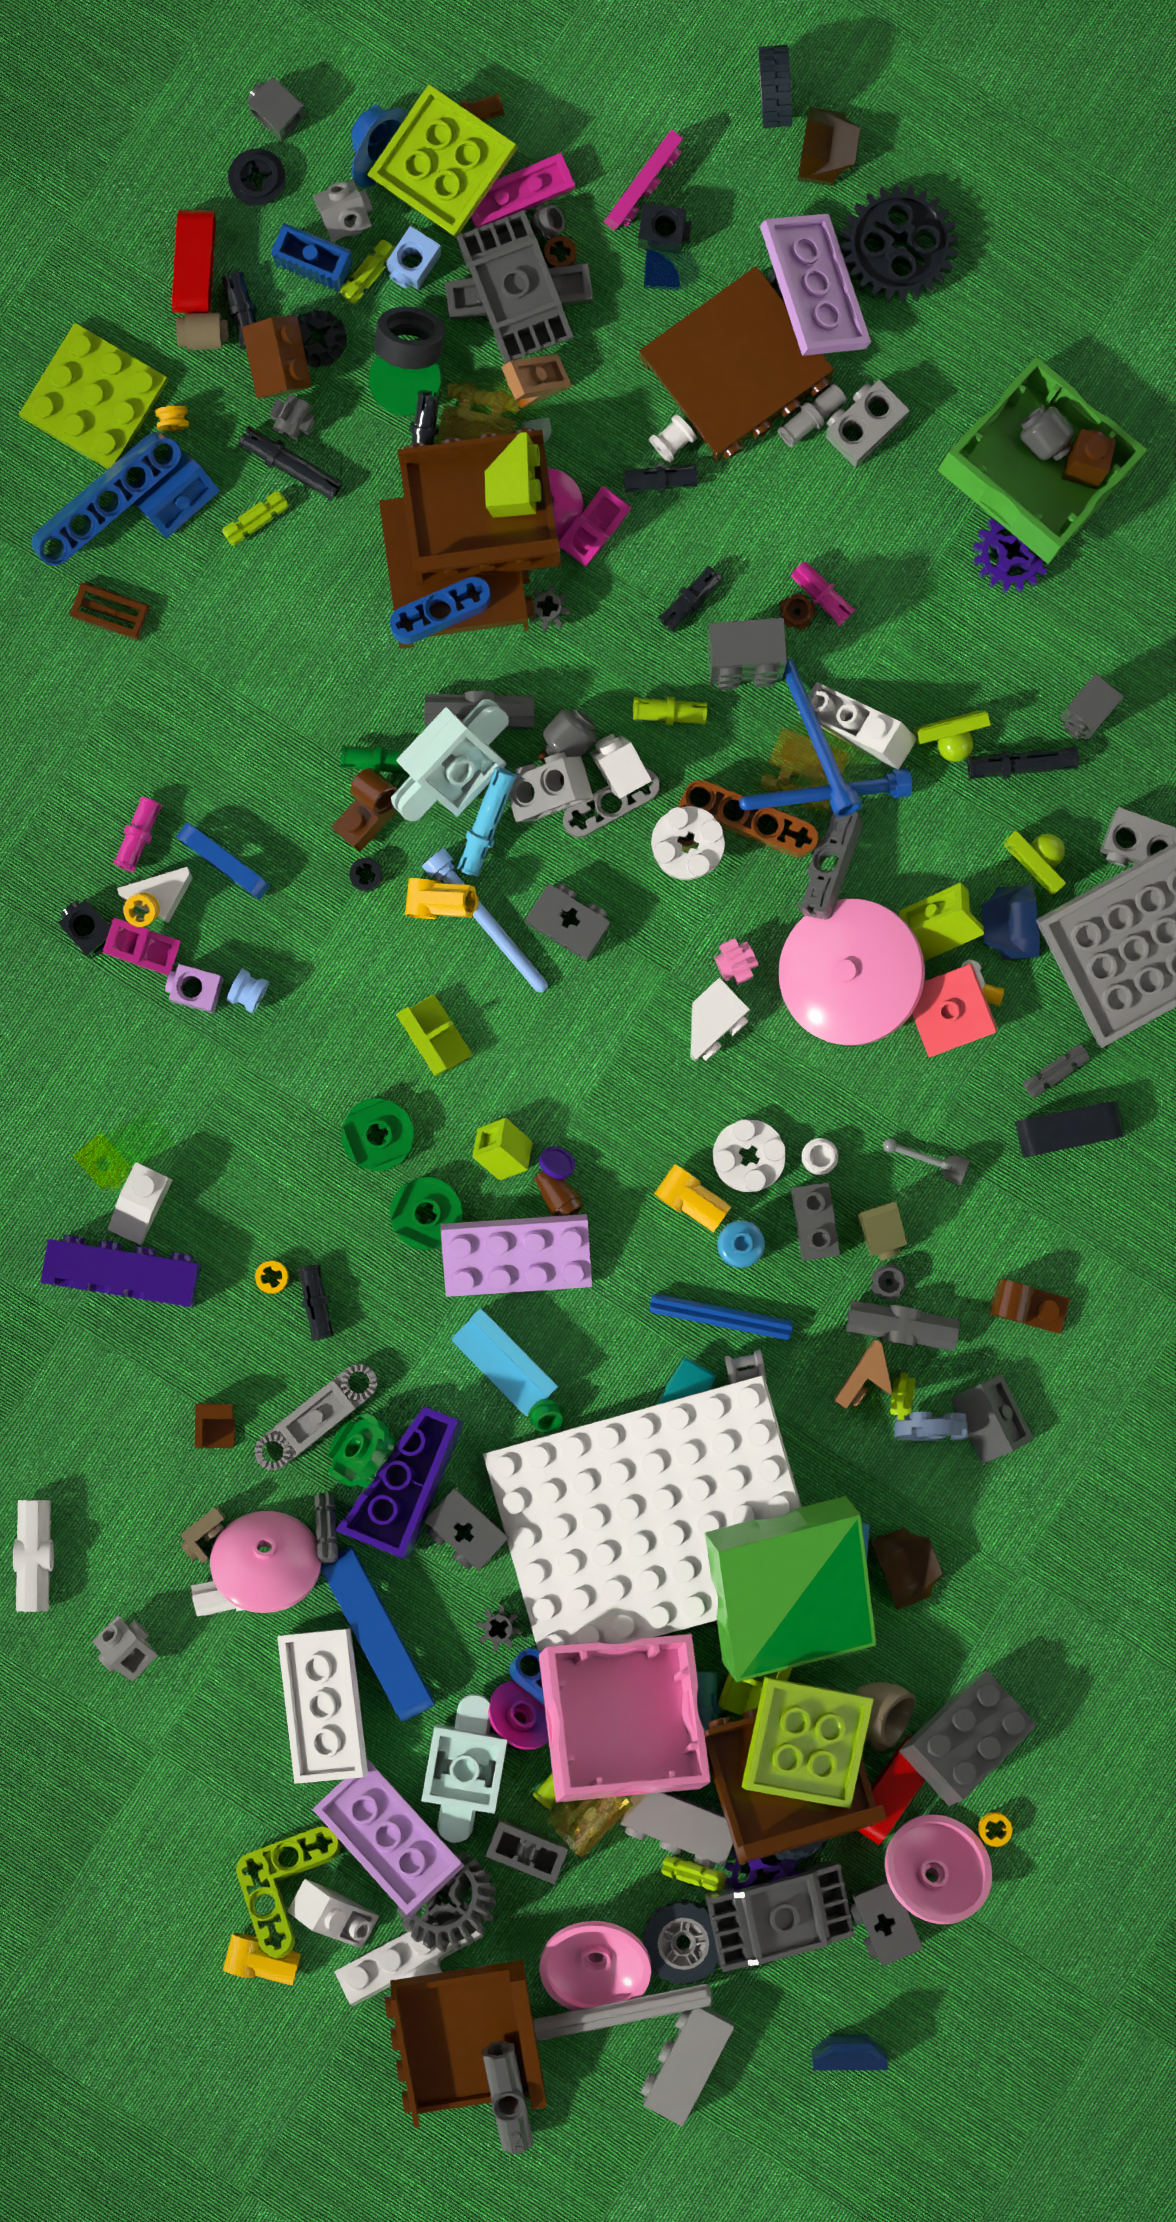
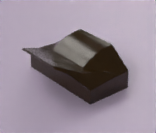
M809 107L797 181L833 186L840 173L855 165L861 127L847 120L845 113Z
M903 1527L870 1540L896 1610L931 1597L932 1587L943 1576L929 1537L911 1534Z

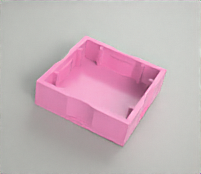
M692 1634L641 1638L623 1644L594 1642L548 1646L539 1654L556 1802L701 1789L710 1783L704 1729L697 1708L698 1680Z

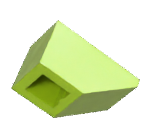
M527 432L519 433L485 471L486 508L493 518L536 514V502L541 501V486L539 479H535L534 467L540 466V452L538 444H533Z

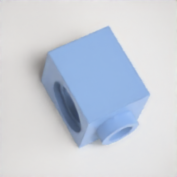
M410 226L387 260L388 271L391 273L390 278L404 288H408L411 285L419 290L442 255L441 245ZM411 254L418 255L422 258V262L415 268H408L402 263L406 256Z

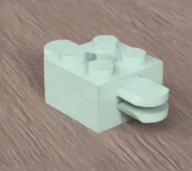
M483 699L461 721L445 707L397 758L396 761L410 775L391 797L392 805L400 812L404 819L418 821L437 800L458 817L490 783L494 768H504L507 765L489 746L509 723L505 711L496 702L490 699Z
M470 1694L460 1701L455 1726L436 1723L433 1731L421 1801L441 1804L437 1828L439 1834L445 1840L452 1843L464 1841L470 1836L473 1830L476 1811L495 1814L507 1740L502 1739L498 1734L489 1733L491 1722L488 1709L491 1705L489 1700L480 1694Z

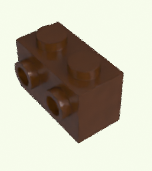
M297 315L271 317L241 327L257 399L280 397L312 387Z

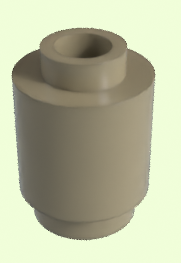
M221 313L185 314V318H177L176 333L178 347H187L188 351L222 349L223 342H229L228 320H222Z

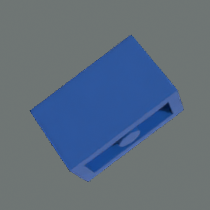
M182 451L178 464L138 498L134 504L167 539L220 490L202 467Z

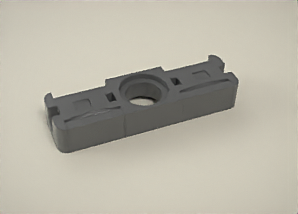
M832 808L828 811L832 817L824 840L818 841L807 871L810 881L803 901L796 904L804 916L820 919L831 918L864 824L857 812L845 817H836ZM830 856L839 858L838 864L834 869L829 871L822 870V863L826 858Z

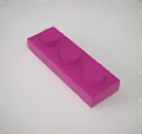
M671 130L603 221L614 231L621 223L626 227L640 210L635 206V203L642 194L648 198L661 180L656 177L663 165L670 169L682 153L677 146L683 138L675 131Z
M556 154L496 180L471 216L475 229L520 211L528 210L575 190V183L562 154Z

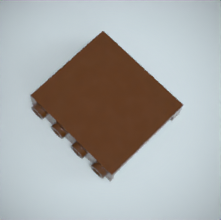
M757 266L639 350V360L647 370L651 369L713 452L715 462L722 457L726 460L733 458L744 448L742 445L744 441L751 436H754L755 439L762 437L773 427L771 424L773 420L780 415L787 418L795 413L802 406L800 401L809 394L816 397L824 392L831 385L829 380L832 378L834 371L823 354L802 356L786 305Z
M522 428L516 430L513 434L498 435L486 433L480 435L477 439L462 440L450 438L442 441L441 444L426 445L423 443H413L406 446L405 449H397L416 585L561 565L543 430L535 431L531 428ZM527 432L533 444H538L540 452V466L534 467L535 479H539L541 486V501L536 502V514L493 518L486 508L485 471L519 433Z
M404 497L379 500L394 611L464 580L458 579L416 585ZM528 570L478 577L483 579L489 586L491 596L489 607L478 615L428 637L523 624L524 632L529 631L528 618H535L532 596L525 597L523 584H530ZM474 589L468 590V598H471L474 603L480 601V593H476ZM457 595L453 596L457 611L462 610L461 601L458 602ZM444 602L435 603L430 609V614L437 619H443L451 612V607ZM424 610L419 611L420 619L423 620V625H428L425 619ZM407 618L402 619L400 628H405L407 632L413 630L412 624L414 622L410 623ZM398 642L400 649L414 647V643L403 644Z
M758 1708L744 1712L745 1719L731 1722L730 1717H724L708 1723L710 1729L704 1731L707 1758L739 1864L877 1825L887 1819L883 1805L876 1806L862 1758L851 1809L745 1790L741 1786Z
M523 1960L390 1980L391 1995L384 1996L387 2019L394 2018L396 2027L390 2028L393 2051L400 2050L401 2059L396 2060L399 2082L406 2081L407 2091H402L403 2108L405 2114H412L414 2128L420 2127V2113L492 2103L482 2049L488 2047L491 2042L501 2040L507 2043H514L519 2072L524 2084L525 2097H530L531 2108L539 2109L546 2107L545 2085ZM506 2096V2097H503V2098H504V2099H510V2098H512L513 2096Z

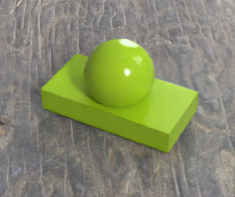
M978 710L914 727L913 733L917 738L916 742L919 744L938 740V750L942 757L951 762H961L967 759L973 749V738L968 731L991 726L988 713Z
M1015 830L1005 840L1003 846L1050 895L1054 896L1066 884L1052 869L1060 865L1065 856V847L1060 838L1049 833L1040 834L1029 844Z

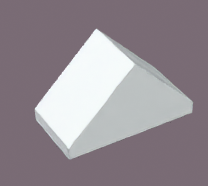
M188 867L119 887L117 890L119 896L126 901L138 892L153 894L160 905L158 918L169 923L193 877ZM139 900V904L136 906L149 912L148 905L142 906L143 901Z

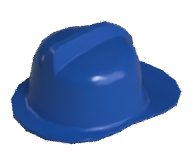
M373 105L357 118L351 132L353 149L356 152L353 158L352 175L357 185L366 188L377 183L367 174L407 117L408 113L406 110L401 108L386 110L378 105Z

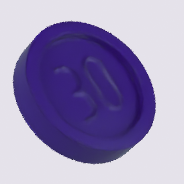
M547 1147L539 1157L541 1169L547 1175L556 1179L570 1177L576 1166L573 1156L560 1147Z

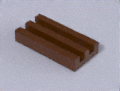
M81 582L69 616L139 641L142 627L144 628L145 619L151 607L145 603ZM89 593L138 610V617L84 599L85 594ZM82 606L134 624V628L132 630L80 611V608Z

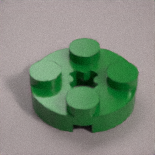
M380 1098L364 1100L355 1105L344 1120L341 1130L343 1149L347 1156L363 1169L377 1172L393 1169L405 1160L413 1147L414 1127L407 1112L392 1101ZM373 1125H378L380 1129L386 1128L388 1130V1135L384 1137L385 1143L382 1145H378L376 1141L369 1142L367 1136L372 1133L371 1127Z
M433 1177L413 1179L401 1186L395 1193L390 1205V1219L397 1236L408 1246L419 1250L441 1248V1224L462 1223L463 1220L461 1200L454 1189L446 1182ZM427 1203L434 1205L432 1211L437 1214L434 1221L428 1220L426 1224L420 1223L421 1216L416 1213L417 1208H425Z
M371 1414L359 1415L364 1419L359 1420L357 1423L351 1420L339 1430L330 1446L328 1456L333 1458V1468L328 1466V1472L331 1477L346 1486L359 1485L363 1488L369 1486L373 1482L375 1472L382 1464L385 1456L394 1448L395 1439L389 1435L387 1425Z

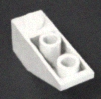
M818 682L815 683L808 695L823 729L867 755L899 770L917 740L902 722Z

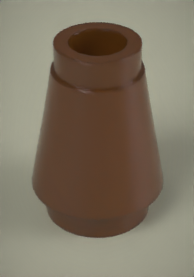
M544 1171L534 1178L552 1217L576 1215L583 1209L584 1204L580 1200L582 1196L564 1179L553 1178Z

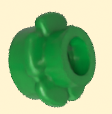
M541 1399L529 1410V1422L540 1432H551L562 1424L564 1409L555 1400Z

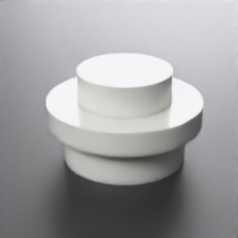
M813 1139L805 1145L802 1151L803 1165L813 1174H827L837 1165V1148L827 1139Z

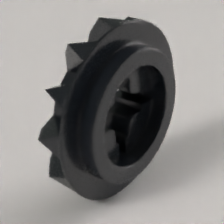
M258 148L246 150L239 154L230 165L228 182L231 191L236 199L241 200L248 206L260 205L264 207L267 203L277 200L279 194L285 188L286 173L280 159L268 150ZM252 165H256L261 175H267V178L262 180L263 186H261V191H258V187L255 186L254 182H247V179L253 177L252 171L254 170Z
M313 309L305 314H300L298 323L307 365L311 367H325L336 362L343 354L347 343L346 330L341 320L329 310ZM310 326L319 333L327 330V333L324 335L327 349L320 346L317 342L312 345L308 343L312 339Z

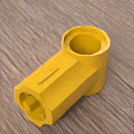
M409 878L405 916L421 919H437V916L472 918L473 913L478 908L479 897L476 894L475 887L471 885L441 884V882L435 880Z
M674 1164L654 1192V1195L680 1213L683 1211L711 1232H714L731 1206L714 1193L700 1185L701 1182L694 1176Z
M232 1933L223 1971L244 1978H255L257 1976L293 1986L301 1953L291 1951L283 1958H273L262 1950L257 1937L242 1933Z

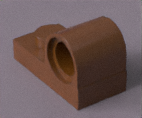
M366 768L354 778L350 787V792L356 800L331 828L360 853L397 812L392 805L391 797L398 788L375 769Z
M998 1279L989 1315L1061 1334L1070 1298L1041 1291L1014 1281Z

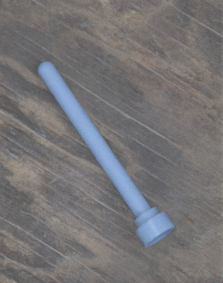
M444 848L433 855L422 866L431 878L435 876L438 881L442 879L445 884L465 885L453 871L455 868L451 863L453 858ZM478 900V908L473 913V917L537 992L542 993L548 988L547 981Z

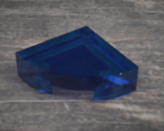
M646 249L644 288L680 291L679 275L673 263L663 254Z

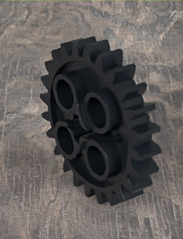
M895 184L891 195H888L886 190L880 187L879 199L876 200L868 193L865 198L867 207L859 203L855 204L854 210L859 217L854 215L847 216L846 223L852 228L843 229L842 237L850 241L841 244V252L851 253L844 261L846 266H855L850 273L851 279L860 276L863 278L859 289L863 290L869 285L874 287L872 298H876L882 291L885 292L886 303L891 301L893 294H898L901 304H904L908 293H911L913 298L919 301L922 288L929 295L933 294L934 287L932 281L943 285L945 278L941 272L951 273L953 265L947 260L956 259L958 252L949 247L957 245L959 238L948 234L955 229L956 223L944 222L949 215V210L945 209L939 212L936 210L939 198L932 200L930 203L925 201L927 190H924L916 197L914 196L913 185L908 187L906 194H901L898 184ZM895 212L902 213L907 218V223L901 226L894 225L890 222L888 216ZM880 223L885 231L876 228L874 224ZM920 236H928L933 240L934 246L930 249H922L916 244L915 240ZM870 239H877L883 244L884 248L880 252H870L864 243ZM902 239L906 241L905 247L900 246L897 249L893 247L894 241L900 242ZM915 258L923 260L925 264L920 266L916 263ZM899 262L905 263L909 266L911 272L906 276H898L893 272L892 265Z

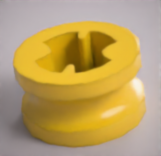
M166 406L155 410L156 417L160 418V422L157 423L158 430L179 431L189 427V421L185 420V415L188 414L187 407Z
M138 892L125 902L123 907L124 916L133 926H147L158 917L160 912L159 902L151 893ZM139 900L143 901L142 906L147 904L150 909L144 918L140 917L141 913L136 914L134 911V907L139 904Z
M266 1261L256 1270L255 1280L262 1291L274 1294L285 1289L289 1281V1274L286 1267L280 1262ZM268 1267H272L274 1271H281L282 1280L277 1279L280 1284L274 1288L270 1283L264 1284L262 1281V1275H267L264 1271Z
M1000 1812L986 1813L978 1823L979 1836L990 1846H1002L1012 1836L1011 1822ZM999 1820L1004 1822L1005 1826L1001 1827L1005 1831L1003 1836L1000 1838L997 1835H993L991 1838L986 1836L985 1832H989V1829L985 1827L989 1821L995 1824Z

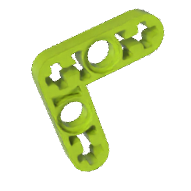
M317 1827L242 1856L237 1863V1877L259 1945L270 1957L283 1958L292 1951L295 1943L294 1934L277 1881L328 1863L338 1856L341 1849V1841L328 1827ZM323 1835L327 1840L333 1841V1843L328 1845V1852L325 1854L319 1849L308 1852L312 1857L308 1861L306 1853L300 1843L306 1841L305 1843L308 1848L314 1847L319 1844L318 1838ZM286 1848H295L299 1855L297 1863L288 1868L281 1866L279 1863L280 1853ZM254 1861L258 1866H263V1869L258 1871L260 1882L263 1885L269 1882L270 1887L258 1888L250 1894V1889H255L257 1886L255 1880L250 1875H245V1872L250 1870L249 1863ZM264 1895L272 1896L275 1900V1908L272 1913L264 1916L259 1915L256 1911L257 1900ZM281 1917V1922H274ZM274 1922L276 1931L281 1936L286 1935V1939L281 1941L282 1948L277 1950L273 1945H268V1941L273 1939L272 1932L267 1925L261 1928V1923Z

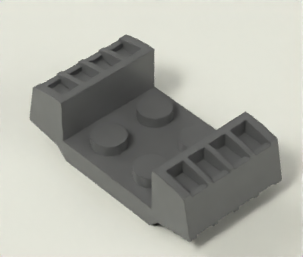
M524 210L464 234L457 235L459 249L468 272H471L495 334V342L504 364L573 338L560 298Z
M830 1861L817 1862L801 1866L803 1873L740 1890L727 1886L722 1891L705 1893L722 1971L768 1963L826 1947L831 1943L855 1936L840 1863Z

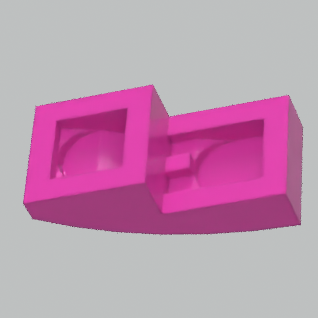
M602 486L584 512L576 518L559 541V546L587 567L633 507L606 486Z
M113 918L102 953L168 976L170 971H172L181 941Z

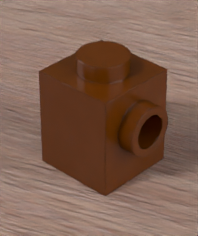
M1081 429L1071 444L1073 447L1068 452L1062 479L1097 489L1109 472L1116 439L1106 437L1104 433L1097 430L1087 431Z

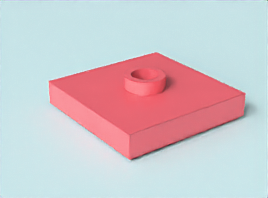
M972 963L924 981L920 999L912 1015L929 1058L998 1032Z

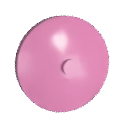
M837 900L833 914L829 919L804 916L789 934L780 957V989L790 1013L808 1032L820 1039L835 1044L864 1045L876 1042L892 1034L913 1013L924 986V957L914 932L895 912L885 906L867 900Z

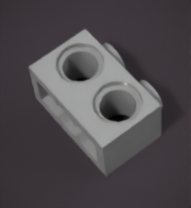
M880 380L872 387L868 383L865 384L853 396L852 399L855 403L846 412L842 408L839 409L826 423L829 428L825 438L855 468L907 419L910 411ZM876 401L881 402L887 407L888 412L883 416H875L869 411L868 405ZM849 426L856 427L860 430L862 437L857 441H849L843 436L842 430Z
M565 752L557 753L544 759L545 765L536 767V764H531L515 770L517 777L508 798L516 823L536 821L594 798L581 756L567 757ZM561 774H563L564 776L563 787L560 782ZM532 786L534 787L535 791L534 798L531 795Z
M1118 807L1113 813L1100 853L1106 854V860L1122 867H1127L1128 863L1136 865L1152 856L1150 853L1151 844L1161 843L1165 847L1176 842V828ZM1125 830L1132 834L1134 844L1131 848H1122L1116 842V833L1118 831Z

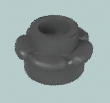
M541 204L536 208L537 213L532 218V225L538 235L550 240L564 230V216L556 205L546 206Z
M888 1264L886 1267L880 1266L875 1269L872 1274L873 1283L871 1284L874 1294L878 1297L883 1296L886 1300L897 1299L900 1296V1292L904 1291L907 1286V1278L905 1275H902V1270L893 1264ZM886 1279L892 1280V1284L890 1286H887L885 1284Z

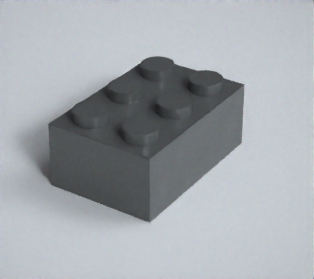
M784 618L710 623L707 638L710 685L718 684L719 690H731L740 688V683L754 682V687H772L776 685L777 680H782L787 663Z
M986 1670L972 1677L899 1752L945 1803L950 1806L963 1801L1037 1725Z

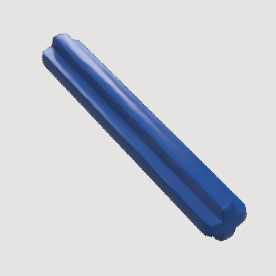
M653 1294L649 1306L651 1313L784 1340L791 1338L793 1322L790 1320L661 1294Z

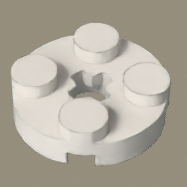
M685 806L673 808L660 818L652 833L651 846L655 860L666 874L679 880L689 881L703 877L717 867L724 852L725 841L722 826L712 814L698 807ZM688 833L693 834L694 841L699 843L698 848H691L688 853L682 852V845L677 842L678 838L686 837Z
M740 1120L727 1126L718 1136L713 1147V1164L718 1177L728 1187L739 1192H757L771 1186L781 1175L785 1165V1146L779 1134L768 1124L758 1120ZM753 1146L757 1149L755 1155L759 1158L757 1164L750 1162L745 1166L741 1163L743 1157L739 1154L741 1148L748 1150Z

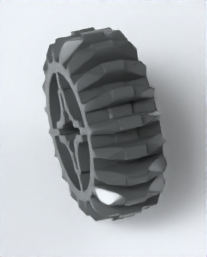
M463 1852L457 1858L463 1863L464 1867L429 1900L424 1908L426 1912L421 1915V1908L411 1918L401 1908L397 1909L400 1918L405 1919L402 1922L403 1928L407 1932H412L411 1937L414 1941L421 1942L423 1940V1945L428 1949H432L437 1945L440 1951L446 1952L449 1943H451L455 1950H460L461 1940L463 1939L469 1944H474V1938L471 1934L475 1931L485 1934V1928L481 1925L482 1921H493L492 1914L487 1911L497 1907L496 1900L491 1897V1895L496 1893L495 1886L489 1883L491 1876L487 1870H482V1865L478 1860L470 1861V1857ZM472 1886V1900L468 1910L464 1908V1900L469 1894L467 1890ZM437 1894H440L443 1898L449 1897L456 1908L449 1903L445 1905ZM457 1919V1921L442 1926L447 1920Z

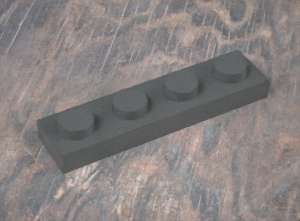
M588 263L548 268L562 306L593 302ZM473 278L445 282L450 321L487 316Z

